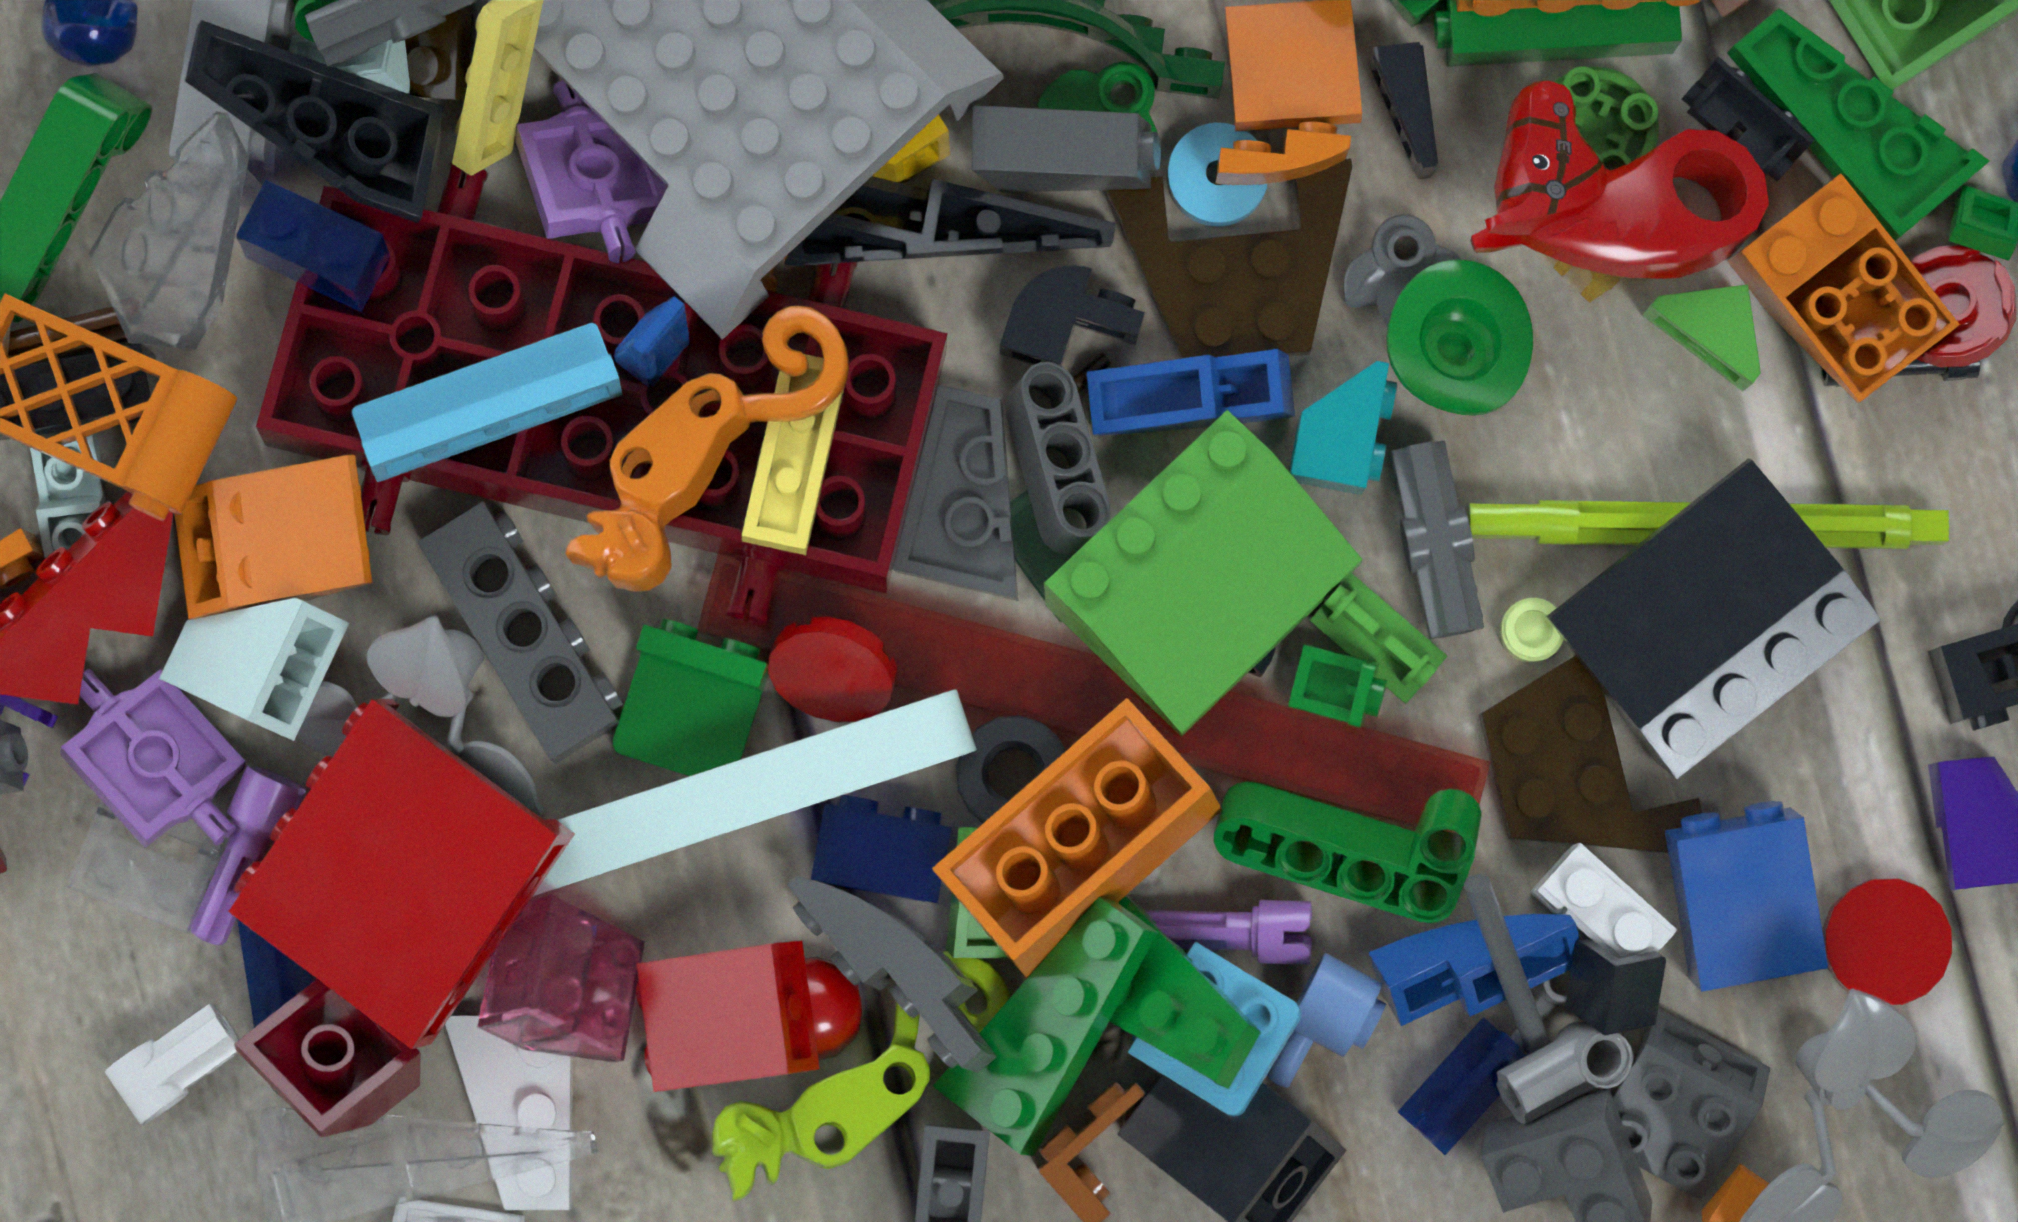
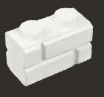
M1581 843L1571 845L1530 891L1553 914L1571 915L1576 923L1578 935L1581 939L1590 938L1617 958L1652 951L1659 952L1677 931L1672 924Z

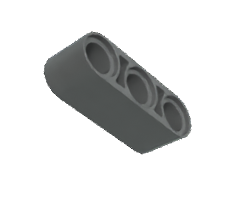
M1040 362L1031 366L1008 394L1005 403L1006 416L1039 533L1044 543L1052 551L1062 555H1074L1109 522L1111 516L1110 502L1076 384L1071 374L1063 366L1053 362ZM1029 389H1037L1044 392L1052 403V409H1044L1037 406L1029 395ZM1046 449L1060 451L1066 457L1069 469H1061L1054 466L1046 455ZM1063 508H1071L1078 511L1086 522V529L1072 527L1063 515Z

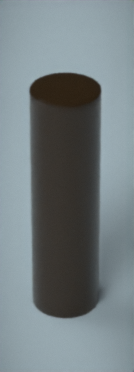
M1102 352L1072 377L1078 393L1088 385V371L1107 369L1112 364Z

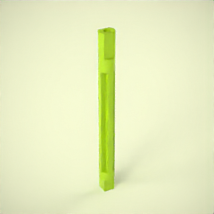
M1538 500L1537 504L1470 503L1467 506L1466 513L1472 539L1537 540V544L1638 545L1692 502ZM1789 503L1826 548L1908 549L1909 545H1944L1949 542V510L1910 509L1909 505Z

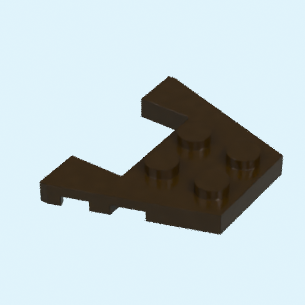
M1351 158L1345 159L1317 173L1294 179L1299 229L1170 241L1163 176L1151 177V188L1106 190L1109 203L1118 217L1128 245L1141 268L1150 288L1151 296L1180 359L1204 355L1223 357L1279 349L1288 354L1289 357L1310 354L1351 176Z
M1573 656L1479 714L1508 839L1570 845L1581 843L1584 846L1668 853L1665 830L1681 828L1682 818L1702 813L1699 798L1639 812L1633 811L1605 694L1576 656Z

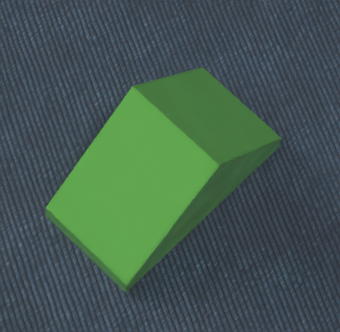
M1748 284L1661 295L1643 313L1642 316L1742 392L1751 386L1761 374Z

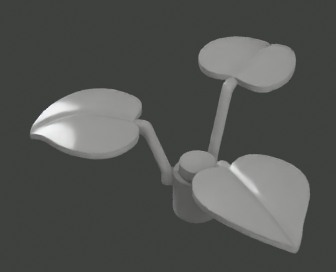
M437 616L430 617L412 627L389 632L378 637L367 651V662L376 680L389 691L381 699L397 701L400 697L409 698L413 706L421 705L435 715L452 717L447 741L449 750L538 816L543 814L545 808L539 802L532 777L513 754L502 747L488 742L473 741L466 745L462 742L461 733L466 707L473 697L472 692L467 686L484 660L481 646L472 637L461 631L444 630ZM322 681L297 737L315 751L325 756L330 755L333 757L346 738L342 734V728L348 717L357 708L351 694L340 686Z
M1851 989L1844 1008L1830 1031L1809 1039L1802 1045L1796 1056L1798 1068L1813 1088L1805 1094L1804 1098L1812 1109L1821 1156V1168L1818 1171L1811 1164H1800L1783 1172L1760 1193L1739 1222H1831L1835 1218L1842 1203V1194L1836 1185L1829 1183L1834 1178L1836 1169L1824 1105L1844 1110L1858 1104L1865 1095L1869 1097L1907 1134L1915 1136L1904 1149L1902 1160L1913 1173L1929 1178L1957 1173L1980 1159L1995 1142L2000 1133V1128L2004 1125L2001 1108L1994 1098L1985 1092L1963 1090L1957 1091L1938 1101L1927 1112L1922 1124L1910 1120L1872 1085L1870 1079L1890 1077L1906 1065L1916 1047L1915 1031L1903 1014L1889 1003L1870 994Z

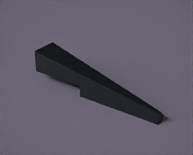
M871 176L784 257V265L798 266L1111 247L1114 240L1116 223L932 179L927 190Z

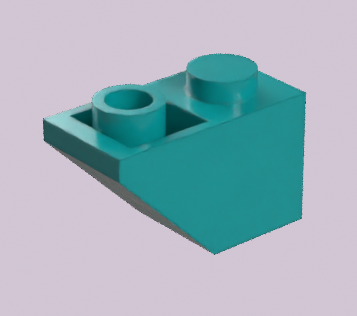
M1374 362L1302 411L1297 423L1289 472L1299 484L1362 495L1367 487L1368 480L1379 482L1386 444L1375 442L1379 418L1391 419L1397 391V382L1386 380L1389 363Z

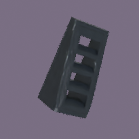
M1420 41L1374 47L1371 49L1368 58L1369 67L1411 167L1418 179L1431 178L1438 165L1424 47L1420 45Z

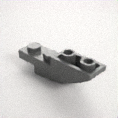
M798 876L787 884L799 899V902L793 906V909L800 920L814 935L818 936L824 932L836 947L837 951L831 955V959L840 972L853 985H857L862 981L864 984L882 990L894 980L895 984L889 988V992L911 1018H915L918 1014L923 1017L934 1032L927 1040L946 1065L954 1068L959 1064L962 1068L978 1073L997 1057L959 1008L978 989L957 965L930 940L904 921L883 909L830 885Z

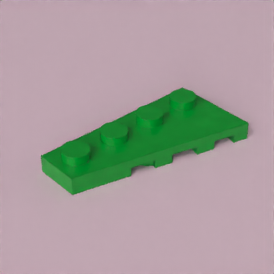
M1780 8L1727 52L1729 57L1752 80L1756 88L1778 108L1790 112L1797 118L1802 129L1815 139L1809 146L1810 150L1834 177H1837L1839 174L1845 177L1894 241L1898 240L1990 162V160L1975 149L1971 148L1967 151L1944 134L1946 128L1928 115L1924 114L1920 117L1893 98L1891 95L1894 91L1873 76L1869 80L1844 62L1845 55Z
M1128 895L1124 896L1118 904L1156 930L1158 934L1109 1022L1229 1090L1261 1031L1213 981L1206 978L1192 963L1193 960L1179 945L1172 942L1156 925L1157 922L1141 906L1136 904Z
M1098 897L980 1031L979 1034L997 1057L978 1073L962 1068L959 1064L954 1068L949 1067L933 1087L1018 1154L1035 1156L1158 932L1114 900Z

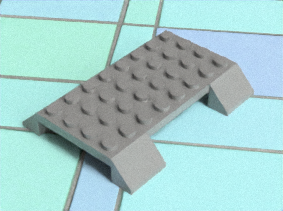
M481 0L472 4L470 64L477 38L476 20L482 7L491 0ZM543 0L533 49L668 186L635 250L722 340L769 297L760 279L944 109L958 121L1004 79L1003 74L927 0Z

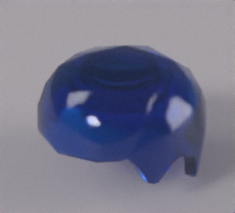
M45 0L41 16L42 35L48 46L71 63L87 67L113 64L128 54L135 44L138 32V7L132 0Z

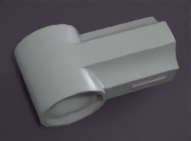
M1576 1021L1562 1028L1554 1042L1497 1072L1498 1082L1496 1085L1503 1103L1513 1113L1516 1121L1528 1124L1595 1087L1609 1089L1618 1086L1627 1078L1631 1071L1633 1063L1632 1048L1626 1038L1618 1033L1604 1036L1588 1023ZM1597 1042L1599 1048L1598 1056L1595 1062L1588 1067L1586 1061L1587 1054L1591 1046Z

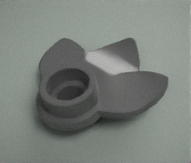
M1407 214L1392 216L1381 223L1375 231L1372 239V248L1354 258L1349 264L1344 276L1345 303L1348 307L1357 308L1377 303L1379 313L1388 327L1392 309L1399 295L1418 273L1436 263L1448 260H1461V258L1454 251L1436 245L1432 230L1418 217ZM1402 236H1411L1416 243L1414 253L1408 258H1398L1394 253V244Z

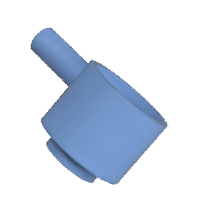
M1324 953L1296 1002L1302 1011L1301 1019L1266 1076L1274 1083L1288 1088L1313 1042L1342 1057L1347 1054L1352 1044L1363 1049L1386 1006V1003L1377 999L1382 983Z

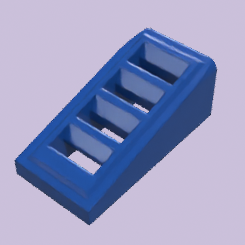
M672 297L655 307L642 317L615 349L613 355L615 362L648 388L656 384L690 343L685 304L676 297Z

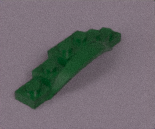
M927 0L956 29L982 25L1016 24L1041 26L1071 32L1101 42L1124 53L1154 72L1158 76L1157 91L1213 99H1219L1225 66L1224 61L1212 60L1213 54L1210 51L1192 47L1176 48L1174 55L1162 54L1164 28L1153 27V20L1144 16L1131 14L1117 15L1104 8L1105 0Z

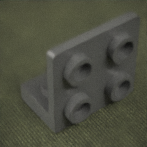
M1658 1008L1656 1025L1644 1027L1637 1057L1632 1063L1631 1071L1612 1095L1639 1167L1696 1198L1704 1197L1763 1106L1770 1067Z

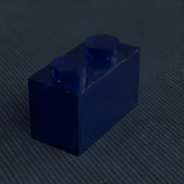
M265 180L236 234V238L247 259L362 312L391 257L383 234L268 180Z
M841 795L839 806L825 804L810 880L939 905L943 882L932 868L948 855L953 830L952 827L940 825L942 813L904 806L902 818L877 813L879 801L849 795Z

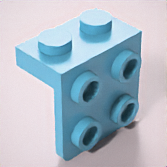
M1195 942L1187 954L1193 960L1192 963L1206 978L1213 981L1261 1031L1229 1090L1134 1035L1132 1036L1134 1043L1127 1053L1230 1116H1238L1249 1105L1301 1019L1302 1011L1300 1006L1290 998Z

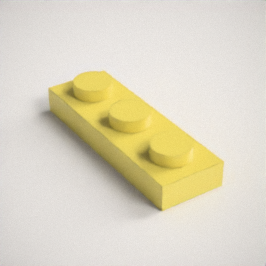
M491 0L482 7L477 17V38L472 62L465 76L467 89L462 114L455 128L457 140L452 164L471 176L506 157L513 151L516 125L519 122L543 0Z
M804 354L808 359L809 367L807 372L800 377L789 376L779 371L775 393H792L810 386L821 373L824 358ZM843 390L829 407L817 415L798 421L767 423L743 527L742 542L806 555Z

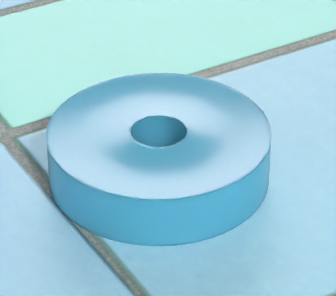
M1209 123L1191 130L1177 143L1169 160L1167 183L1175 205L1188 218L1206 226H1229L1244 220L1259 206L1268 184L1215 185L1206 176L1207 169L1217 165L1221 147L1233 149V142L1237 140L1257 141L1249 132L1235 131L1234 125L1228 123Z

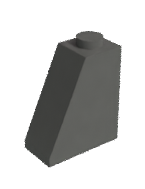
M973 106L972 171L1002 193L1151 188V170H1158L1160 167L1161 146L1158 132H1151V125L1137 113Z

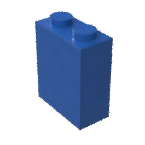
M1781 801L1751 804L1744 808L1745 816L1720 820L1719 813L1695 814L1682 818L1681 828L1665 830L1689 980L1701 992L1828 969L1804 817L1791 807L1784 808Z

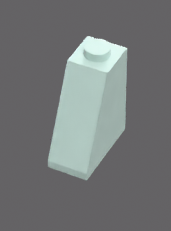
M297 598L187 620L159 679L294 741L349 623Z

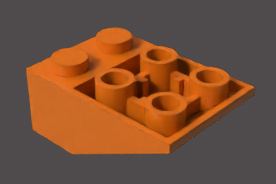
M1839 174L1727 261L1745 285L1748 284L1749 290L1763 308L1857 403L1863 401L1960 325L1842 174Z
M355 455L339 456L208 481L196 485L182 514H175L188 619L211 616L292 598L305 602L373 583Z

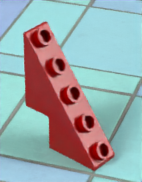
M128 491L114 505L111 502L102 504L82 524V529L86 533L68 550L65 547H60L43 560L36 570V574L39 576L38 580L22 595L18 592L13 593L0 603V695L78 705L91 628L153 637L173 519L172 512H168L164 521L151 517L128 504L133 495Z

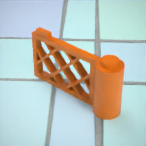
M4 294L0 302V375L5 373L15 402L0 408V434L127 490L133 494L128 504L151 517L164 521L168 512L181 515L233 411L238 397L201 376L184 370H177L10 295ZM17 315L37 325L44 346L9 358L3 338L14 316ZM49 330L65 336V338L52 342ZM80 345L94 349L101 371L67 384L57 354ZM106 355L123 363L110 368ZM48 357L58 387L24 400L14 370ZM139 370L160 378L149 401L127 409L124 408L114 379ZM106 383L116 413L81 425L71 395ZM63 399L73 429L49 438L36 434L28 411ZM19 415L23 428L6 421V419ZM140 417L134 431H132L129 421ZM120 424L127 445L114 469L93 459L86 437ZM77 440L81 453L63 445Z

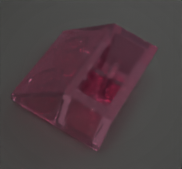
M553 894L530 900L490 958L477 1028L527 1051L614 1063L624 1061L638 982L637 963L642 962L645 941Z

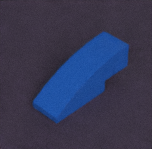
M1279 349L1223 357L1204 355L1087 372L1092 431L1095 436L1210 427L1227 410L1241 423L1295 417L1289 355Z
M1523 914L1503 916L1530 989L1571 970L1575 943L1577 940H1580L1576 923L1571 915ZM1477 920L1428 930L1368 952L1376 979L1382 983L1380 992L1400 1026L1457 1000H1460L1469 1017L1507 1000Z

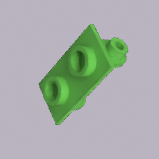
M1352 573L1309 620L1348 655L1380 663L1376 677L1387 680L1386 688L1404 704L1408 703L1448 657Z

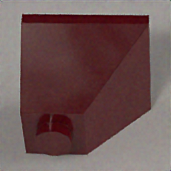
M318 979L234 1043L235 1050L320 1138L372 1125L420 1086L421 1052L417 1048L410 1049Z

